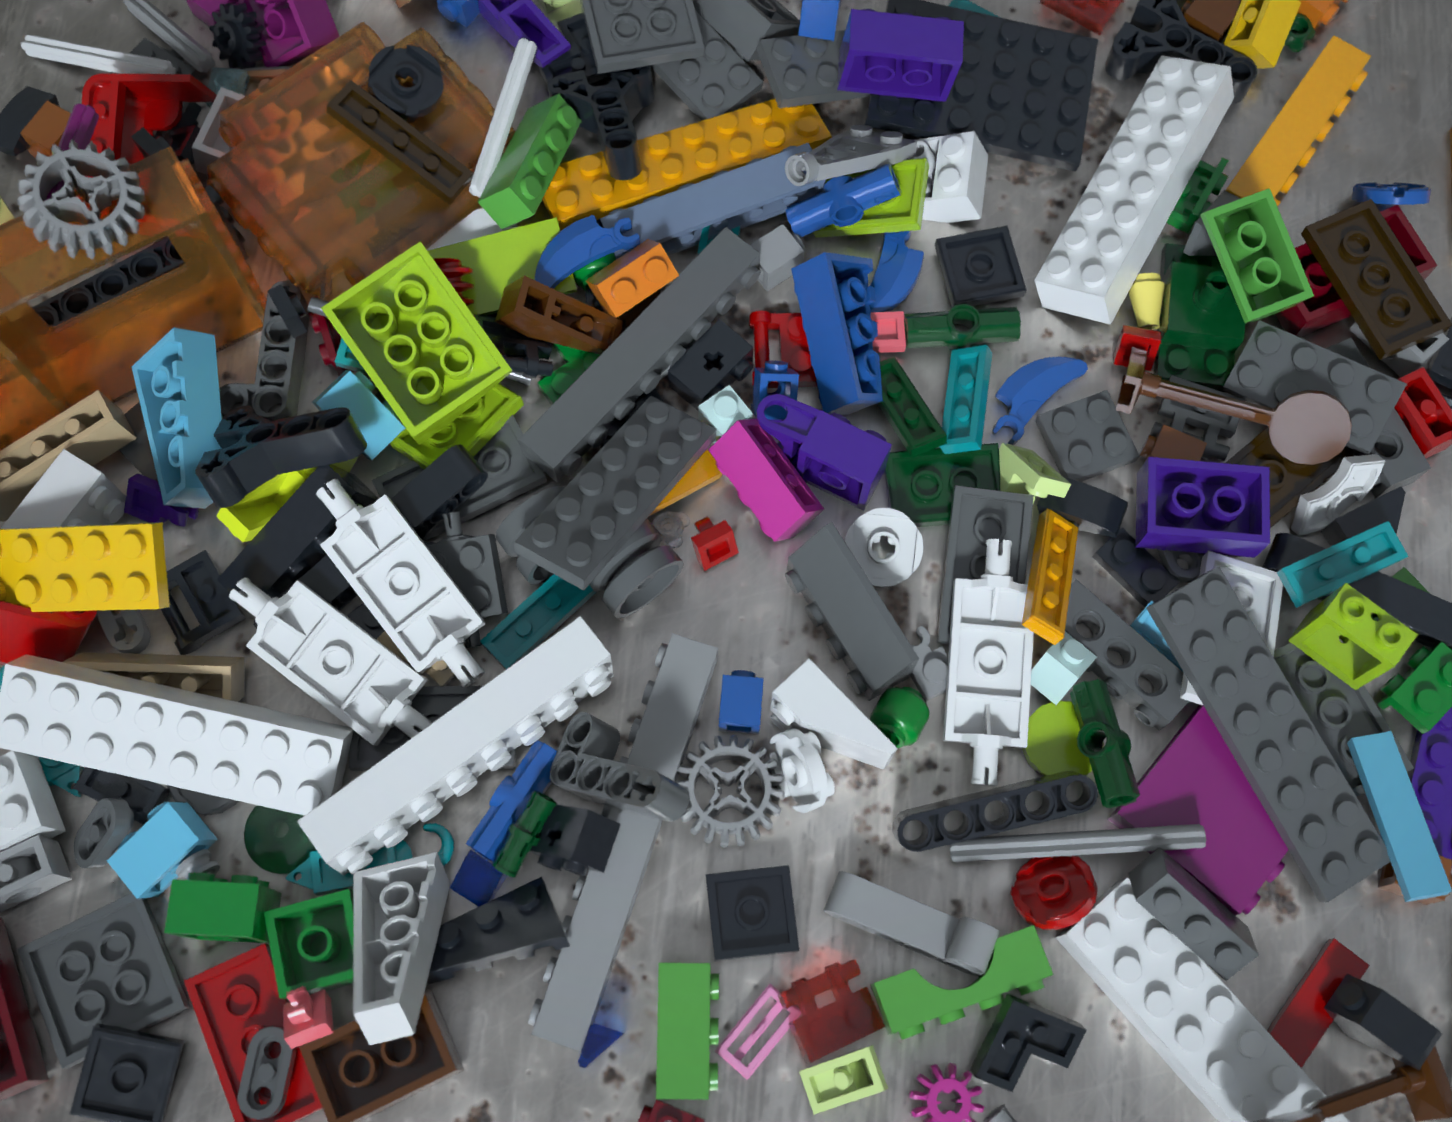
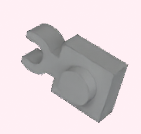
M921 625L916 630L921 643L917 646L911 645L919 660L910 677L924 701L927 702L946 692L948 655L942 646L931 651L929 647V632Z

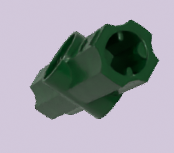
M959 304L951 308L950 311L904 314L906 348L948 346L956 350L971 347L973 344L1019 341L1021 336L1020 311L1017 310V307L976 309L969 304ZM962 324L969 330L960 331L954 325Z
M1100 679L1083 681L1073 686V690L1070 692L1080 727L1077 736V746L1080 752L1089 758L1102 806L1113 808L1129 805L1136 802L1137 797L1140 796L1129 760L1131 739L1119 727L1106 682ZM1105 738H1106L1105 746H1104L1103 749H1102L1103 741H1104Z

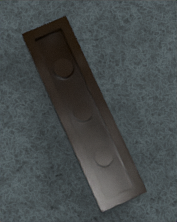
M352 80L327 104V113L448 205L456 199L472 180L474 172Z

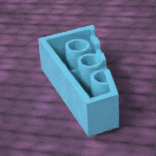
M174 327L131 367L163 504L206 509L213 501L195 471L204 452L222 449L214 437V433L222 420L215 335Z

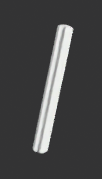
M31 34L26 35L25 41L21 42L22 49L26 51L28 56L119 74H176V69L167 60Z
M526 38L518 40L469 186V192L479 198L501 159L537 50L536 43L528 41Z

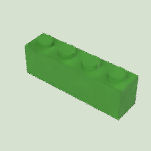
M560 94L527 109L478 200V203L501 229L527 219L536 213L581 123L573 108L565 102Z

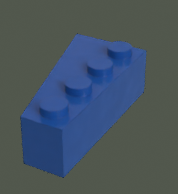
M824 252L792 268L794 290L800 306L802 326L807 337L811 355L810 361L814 369L819 391V401L823 411L828 414L849 415L882 402L880 357L873 350V341L878 336L877 322L871 320L870 304L876 302L875 288L868 285V273L873 271V259Z

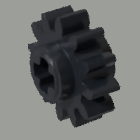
M246 3L220 4V11L212 13L217 23L209 26L214 37L212 46L220 50V61L228 60L230 69L256 67L255 61L263 60V55L259 48L265 47L267 44L262 39L261 34L264 26L258 25L255 21L257 17L256 11L247 12Z

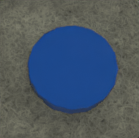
M1357 183L1353 186L1352 200L1365 202L1372 199L1374 204L1391 205L1426 204L1430 201L1431 189L1425 187L1426 185L1413 183Z

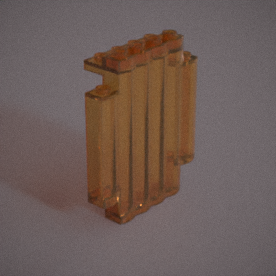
M361 22L220 112L219 133L225 143L234 149L207 166V185H211L220 197L224 199L232 209V214L240 226L244 229L249 228L258 237L257 241L261 249L268 257H275L284 266L283 272L294 286H300L308 294L318 295L319 299H324L332 293L333 277L344 269L346 278L354 286L421 241L426 249L429 248L473 211L482 208L478 203L479 197L469 192L470 183L448 205L327 113V104L350 80L368 92L369 65L373 57L379 51L386 48L376 32L364 22ZM420 27L394 44V49H406L407 45H413L429 52L441 67L444 89L439 105L430 114L420 117L416 122L409 124L474 172L495 109L483 92L468 80L459 65L444 53L435 38ZM409 76L406 79L396 78L400 86L405 88L413 87V78ZM512 126L510 128L503 153L505 152L509 142L511 141L515 133V130Z

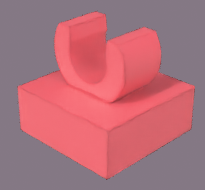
M303 986L287 992V998L290 1002L283 1005L284 1040L291 1049L333 1033L332 999L325 989L309 994L308 990Z

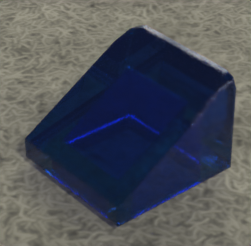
M470 850L460 866L450 889L479 907L494 898L507 875L495 869L491 862Z
M596 1023L591 1024L578 1060L579 1066L589 1068L622 1039L625 1033Z

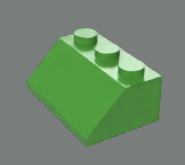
M1270 188L1200 214L1245 323L1257 321L1281 312L1314 296Z

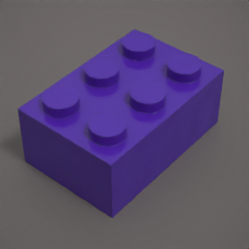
M851 9L839 50L837 90L946 102L963 62L964 21L951 20L947 17L930 18L914 16L910 13L877 12L873 9Z
M1148 457L1138 471L1136 548L1205 554L1208 551H1212L1221 555L1255 558L1270 544L1269 467Z

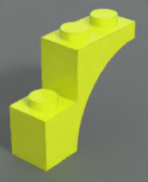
M359 456L332 465L350 472ZM317 467L279 474L248 493L240 502L233 506L220 508L216 517L243 543L251 541Z

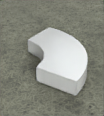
M1377 454L1344 457L1337 472L1326 484L1313 492L1300 495L1291 530L1298 536L1319 531L1340 517L1339 514L1346 510L1356 499L1361 502L1377 481L1385 460Z

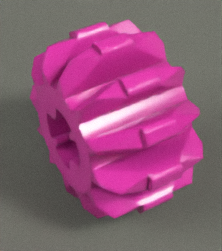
M933 1064L929 1067L933 1079L932 1082L923 1074L916 1076V1081L925 1089L923 1092L909 1091L910 1098L922 1100V1106L914 1107L910 1110L912 1117H920L926 1114L927 1117L923 1122H976L968 1115L969 1112H984L983 1105L971 1103V1097L982 1093L981 1086H972L968 1089L965 1087L972 1078L970 1071H964L956 1080V1064H947L944 1077L940 1067L937 1064ZM939 1092L947 1094L953 1092L955 1099H951V1102H956L953 1111L943 1109L940 1112L937 1105L941 1104V1101H936Z

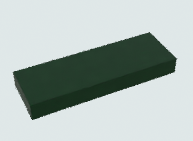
M892 356L880 361L883 401L877 404L911 458L947 444L946 433L896 357Z

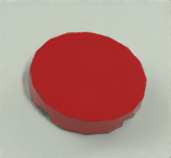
M1075 855L1071 857L1032 858L1020 867L1016 874L1017 880L1014 883V887L1012 885L1011 895L1018 914L1028 924L1041 929H1062L1079 922L1089 914L1094 906L1098 889L1090 866Z

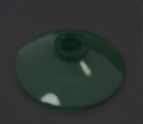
M256 805L248 816L244 829L245 847L254 863L271 873L290 874L310 857L309 852L317 851L297 822L304 815ZM287 823L289 827L288 833L284 837L278 838L275 833L277 826Z

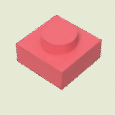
M903 311L870 312L871 320L877 322L878 336L873 341V350L876 353L905 352L906 337Z

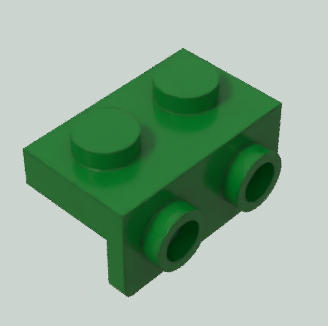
M1222 157L1217 167L1202 160L1199 161L1169 216L1167 224L1187 234L1189 233L1194 222L1201 217L1200 214L1204 213L1211 206L1212 203L1207 201L1210 194L1218 196L1225 184L1228 175L1222 172L1229 160Z
M1443 642L1429 650L1424 646L1419 648L1406 661L1410 669L1403 676L1399 673L1395 674L1383 685L1380 690L1385 695L1376 704L1382 710L1392 706L1422 734L1430 731L1452 707V650Z

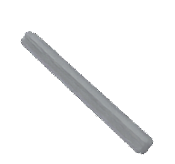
M1193 824L979 837L950 844V855L954 862L1144 852L1156 851L1159 847L1162 850L1196 849L1206 846V833L1202 825Z

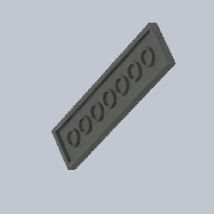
M1220 567L1211 569L1146 607L1318 901H1331L1388 864L1390 859L1384 842Z

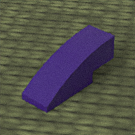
M478 0L480 14L515 49L518 40L521 38H526L528 41L536 43L537 50L533 62L540 67H545L571 49V44L532 0Z

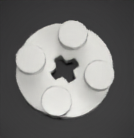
M876 508L859 516L848 529L844 539L872 585L876 587L894 586L908 579L919 567L923 556V539L919 530L903 512L891 508ZM881 536L888 537V544L894 545V552L887 553L885 559L878 558V552L872 550V544L878 543Z
M794 728L775 734L771 738L770 744L776 743V751L769 754V760L776 759L778 762V766L772 771V775L782 774L784 777L783 783L777 785L778 789L785 792L784 798L792 796L798 803L792 807L800 813H806L823 806L826 798L834 794L835 786L831 776L825 771L820 757L821 745L818 738L812 732L803 734L800 730Z

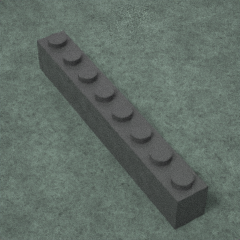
M725 227L521 436L519 442L523 454L557 483L565 474L567 476L573 474L581 465L582 456L591 447L597 448L604 442L609 433L608 429L617 420L622 421L628 417L635 406L634 402L643 393L648 394L657 386L661 378L660 375L669 366L672 367L686 353V348L694 339L698 341L710 329L713 319L719 313L724 315L731 309L735 303L736 295L744 287L749 289L755 284L761 273L759 270L760 253Z

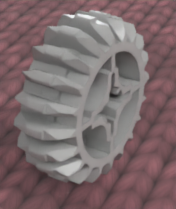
M71 140L69 150L62 151L60 147L53 143L51 148L53 156L51 157L37 152L35 158L38 166L26 165L24 173L27 179L19 180L18 189L22 196H19L17 200L20 210L25 212L23 215L24 223L28 228H34L35 238L39 242L49 239L50 249L55 253L66 245L68 255L73 259L78 254L79 249H85L87 256L92 260L95 257L96 248L102 247L104 252L111 255L113 252V241L126 247L129 242L126 232L137 234L139 230L137 220L143 219L145 215L144 206L141 205L145 201L144 190L138 187L140 185L138 174L135 171L129 172V163L125 160V157L115 160L114 151L110 147L98 154L97 147L92 141H90L85 150H80L77 143ZM64 180L65 184L62 189L53 193V198L46 200L50 190L58 182ZM74 189L77 190L80 198L83 197L84 200L87 203H89L90 211L86 207L85 203L81 202V200L78 197H76ZM119 199L115 210L107 218L101 220L100 213L102 210L112 206L111 201ZM67 222H80L83 225H74Z
M718 735L714 737L715 749L710 750L707 743L702 741L699 743V750L703 755L701 758L691 751L686 754V759L693 767L679 766L678 774L686 778L687 781L678 780L676 782L688 789L690 797L689 808L686 809L680 819L682 822H687L696 818L690 829L694 835L698 834L703 827L707 828L708 830L705 834L706 843L710 844L714 839L715 833L722 834L721 846L727 847L729 835L736 834L738 846H744L745 837L743 832L748 831L751 838L758 840L760 838V832L756 826L758 823L767 830L773 827V823L766 816V813L773 816H779L782 809L772 803L771 800H783L785 792L772 787L783 783L784 777L782 774H769L778 766V762L776 759H772L763 764L762 760L767 754V749L761 747L755 754L751 753L754 741L750 738L745 741L744 747L740 748L737 747V735L730 736V746H723L722 738ZM721 760H736L744 763L743 766L740 765L735 771L729 773L710 766ZM754 771L762 782L764 797L759 807L752 802V798L745 792L744 788ZM700 775L707 779V783L714 790V795L704 810L700 808L694 794L696 782ZM739 780L736 794H740V798L728 795L720 800L722 787H719V783L729 787ZM728 808L736 809L742 814L746 813L749 816L742 821L732 823L713 819Z

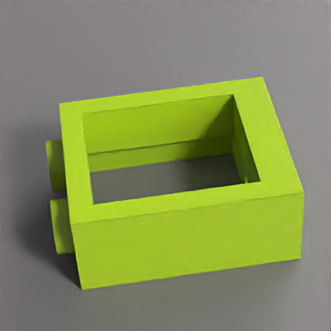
M1345 583L1308 612L1288 641L1351 688L1357 690L1395 667L1418 634ZM1371 613L1377 614L1379 620L1374 621L1371 618Z

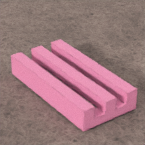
M769 984L717 1047L715 1052L748 1080L801 1015L802 1011L773 985ZM770 996L774 998L777 1003L737 1052L732 1055L727 1049ZM785 1008L790 1014L747 1067L740 1062L741 1059L780 1011Z

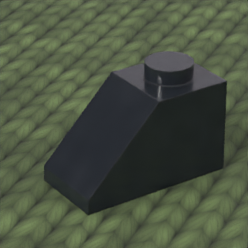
M1400 486L1336 518L1321 532L1330 546L1387 521L1390 522L1397 534L1406 492Z
M1349 974L1345 975L1324 1007L1345 1035L1417 1070H1420L1442 1035L1439 1029L1385 990Z

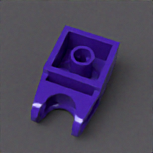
M773 394L763 398L757 408V421L763 430L780 441L777 443L805 483L864 511L885 472L892 444L888 443L885 437L878 432L872 430L863 431L851 425V422L840 414H828L785 395ZM771 405H780L786 410L787 417L785 420H768L764 412Z

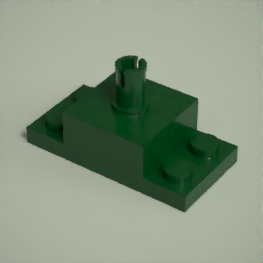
M1166 243L1162 249L1160 274L1161 282L1165 283L1160 315V328L1157 329V331L1161 332V343L1155 357L1154 374L1162 376L1161 379L1166 381L1173 375L1224 392L1223 386L1234 368L1235 351L1244 340L1245 322L1218 257L1189 256L1183 253L1186 245Z

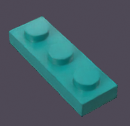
M988 345L951 351L942 429L947 435V444L939 446L944 454L975 451L982 448L992 362V351Z
M1387 521L1284 567L1277 574L1295 607L1298 608L1336 591L1345 583L1351 584L1409 556L1390 522Z
M553 574L482 638L480 642L507 670L538 647L597 592L590 585L585 590H582Z

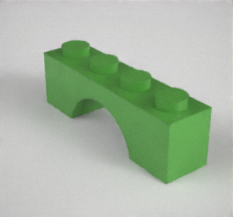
M1032 925L997 938L985 974L979 975L973 983L963 989L949 990L939 988L925 980L915 968L875 982L870 987L888 1035L899 1032L900 1038L903 1040L925 1032L923 1023L939 1017L941 1025L965 1017L963 1008L979 1003L982 1011L999 1005L1004 1001L1003 993L1018 988L1021 996L1045 988L1042 979L1054 974L1035 926Z

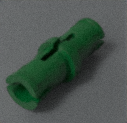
M533 790L523 812L516 822L512 821L508 828L510 834L492 863L495 869L509 877L515 878L532 846H537L541 839L539 834L557 805L554 799L542 792Z

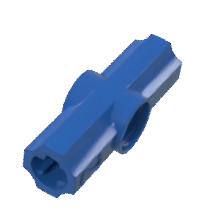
M890 163L856 178L850 176L834 177L824 185L823 192L787 207L785 211L793 233L801 238L831 224L840 227L853 225L862 218L864 210L901 195V189Z
M539 740L534 742L513 775L505 777L495 790L489 802L490 808L466 842L467 846L489 861L493 862L510 834L508 831L512 821H517L527 805L533 790L545 793L551 785L550 769L557 753L555 749Z

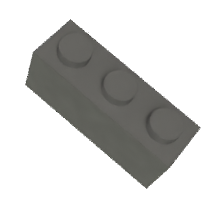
M1160 847L1128 873L1135 900L1225 981L1259 955L1248 926Z

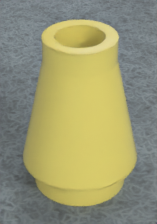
M1158 273L1138 274L1128 292L1137 321V328L1148 330L1160 328L1165 283L1161 282V275Z

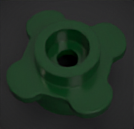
M1302 14L1296 15L1284 45L1289 47V50L1292 52H1300L1304 47V43L1315 36V29L1306 16Z

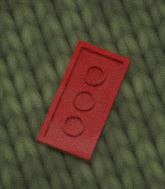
M263 943L184 980L235 1122H297L323 1109L300 1051V1046L297 1047L286 1102L276 1115L266 1119H252L241 1111L238 1104V1091L252 1038L257 1032L267 1027L284 1028L283 1005L290 1002L289 1000L279 998L269 944ZM275 1041L269 1047V1055L273 1059L281 1054L282 1048L279 1042ZM263 1087L258 1094L259 1101L262 1104H267L271 1099V1091L267 1087Z

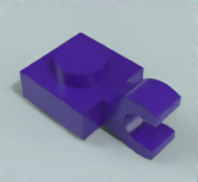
M138 473L128 478L124 513L149 523L162 522L163 524L169 520L171 523L182 527L187 525L188 517L198 518L199 508L164 505L158 481Z

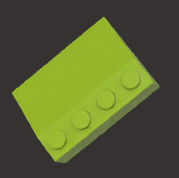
M421 241L321 307L418 445L452 423L513 372Z

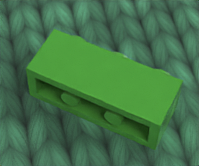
M659 963L656 1099L709 1100V1090H718V1063H709L710 1045H718L719 1018H710V1000H719V973H710L711 963Z

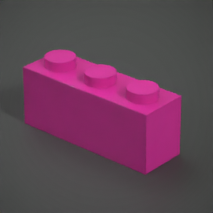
M757 418L737 420L709 449V452L716 460L718 470L730 479L737 489L739 499L746 506L750 507L759 520L762 531L772 538L774 542L794 538L824 510V507L772 436L761 428Z

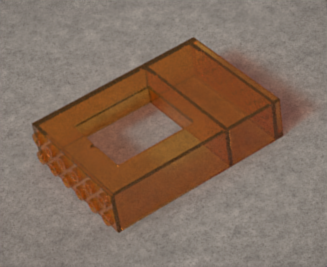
M171 146L129 165V172L135 171L138 174L140 180L138 187L144 190L145 201L141 205L144 206L145 215L143 219L137 220L139 223L137 234L126 232L129 241L126 247L115 241L112 242L113 252L111 255L104 252L102 247L96 248V254L92 260L87 256L85 249H79L78 254L73 259L68 255L66 245L55 253L50 249L49 239L39 242L35 238L34 228H28L25 225L23 215L0 225V451L97 390L113 403L137 392L131 366L174 327L215 335L216 353L262 331L267 298L188 158L180 162ZM75 190L76 197H78L81 200V202H84L86 207L90 211L89 203H87L83 197L80 198L77 190ZM119 199L111 201L112 206L102 210L100 213L101 220L107 218L115 210ZM67 222L74 225H83L80 222ZM165 236H168L185 262L181 267L54 327L49 326L27 302Z

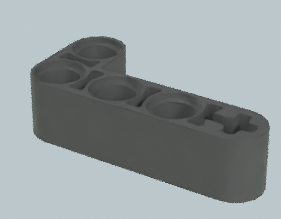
M287 280L274 284L270 289L282 284L288 297L294 294L297 295L307 313L306 316L300 319L308 331L310 320L308 312L310 311H308V303L298 285ZM267 294L255 384L230 383L220 387L222 417L230 412L233 405L243 402L242 406H251L256 415L270 421L297 416L308 332L296 338H293L291 335L288 340L278 342L281 337L291 335L269 294ZM286 369L283 375L273 377L277 371ZM275 404H282L277 411L268 413V410Z
M580 712L570 720L550 769V779L553 784L585 800L665 821H675L685 813L690 800L689 791L685 786L655 770L613 761L620 743V733L617 728L587 712Z

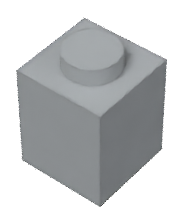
M784 224L750 244L751 247L760 253L759 270L761 273L758 281L766 291L793 276L791 269L804 262L805 246L797 234H791Z

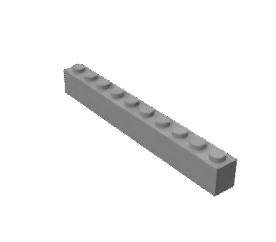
M673 633L668 645L661 644L655 661V666L660 667L656 681L649 680L646 685L642 703L646 704L647 707L642 720L635 718L631 727L628 741L634 744L629 758L622 756L620 762L652 769L677 781L679 766L683 763L718 660L717 647ZM604 805L601 815L621 825L604 873L589 870L587 876H579L572 899L578 901L573 917L566 915L562 923L570 946L561 948L558 958L553 956L550 958L543 978L544 982L549 983L544 1000L536 999L528 1024L534 1025L531 1035L580 1052L585 1051L663 822L661 819Z

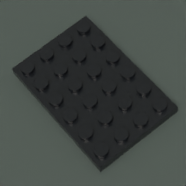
M923 0L887 1L885 13H910L914 16L930 18L947 17L951 20L964 21L963 62L946 102L870 94L865 125L923 139L975 131L988 153L1077 171L1081 163L1098 39Z

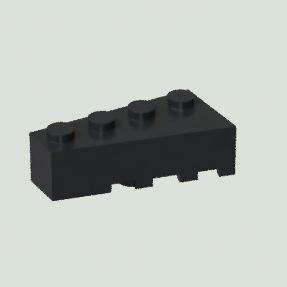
M332 464L317 467L216 580L229 593L232 589L245 593L236 584L241 579L247 577L271 598L279 597L327 555L320 544L332 536L337 529L335 525L337 520L323 501L316 495L321 487L330 491L326 483L333 479H338L357 506H363V508L372 505L379 498L354 474Z

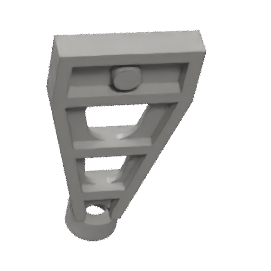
M853 125L849 131L835 135L811 152H801L789 157L785 164V173L793 185L803 186L813 181H821L879 168L888 163L893 165L915 157L917 141L904 139L903 134L899 132L887 131L878 133L873 132L872 127L868 125Z

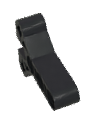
M1139 0L1130 23L1125 22L1116 35L1105 62L1106 72L1117 80L1129 79L1134 74L1152 73L1161 55L1230 66L1234 99L1231 104L1241 102L1245 98L1257 75V66L1250 58L1190 28L1177 4V0Z
M650 65L609 72L611 82L600 87L592 86L587 82L584 70L552 78L548 83L549 97L560 94L581 120L579 127L597 134L611 177L616 180H630L638 176L642 171L637 134L632 121L642 108L649 106L654 101Z
M241 406L231 410L222 418L214 433V437L222 449L204 452L195 473L216 507L226 508L240 502L248 492L279 474L354 459L364 452L367 442L350 410L345 407L270 421L256 415L251 406Z

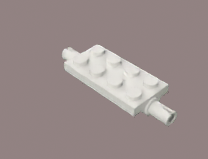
M333 479L326 483L330 491L321 487L316 495L323 501L337 520L335 523L337 529L320 546L418 674L425 672L437 661L444 660L461 682L463 688L475 682L473 678L479 679L485 674L483 668L481 669L463 644L465 639L486 624L387 495H383L372 505L363 508V506H357L338 479Z
M987 539L985 575H981V579L955 578L953 580L943 741L970 743V747H974L971 784L998 786L999 749H1003V746L1027 747L1034 632L1022 625L1028 584L1014 582L1013 577L1009 576L1012 541L1003 539L1002 543H999V539Z
M246 577L236 584L245 593L242 591L238 592L235 589H232L229 598L232 601L237 602L256 617L255 622L258 624L256 633L246 646L372 745L377 746L391 727L396 726L407 736L413 738L421 730L432 724L431 721L411 707V701L428 679L422 674H418L409 664L304 583L297 580L285 595L280 598H271Z

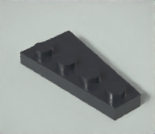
M542 876L440 925L426 985L454 978L457 971L466 968H475L476 971L493 967V961L514 955L517 960L535 956L536 949L553 945L555 950L569 947L570 944Z

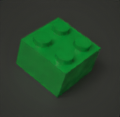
M189 872L188 880L172 879L164 933L191 940L269 944L264 912L280 908L282 893L270 889V882L258 880L256 876L232 875L231 882H228L227 879L215 878L214 874Z
M346 889L264 912L279 998L288 1000L287 992L303 986L308 990L309 994H313L323 989L329 991L354 984V891Z

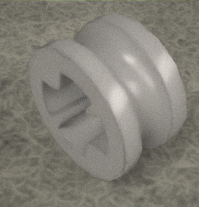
M202 849L185 859L176 869V874L180 878L185 877L186 880H188L189 872L215 875L219 871L220 865L217 861H210L211 853L208 849Z

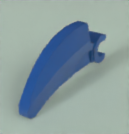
M594 215L578 220L559 232L549 242L537 264L535 281L554 289L573 272L615 251L622 249L632 250L640 244V236L638 233L630 237L622 235L624 232L632 229L630 218L618 220L612 228H602L599 226Z
M911 231L883 233L885 240L880 261L870 286L875 288L876 302L870 304V312H889L906 299L915 287L921 273L924 252L910 249L905 245L910 239Z
M1047 357L1035 360L1019 368L1004 382L995 394V397L1007 406L1008 413L996 422L992 431L996 434L1003 426L1010 427L1013 430V437L1009 440L1008 444H1016L1024 434L1025 425L1037 410L1056 391L1082 377L1088 370L1087 364L1076 358Z

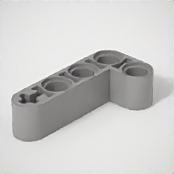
M839 871L824 908V912L837 919L974 976L985 974L999 935V930L986 923L969 917L958 919L844 871Z

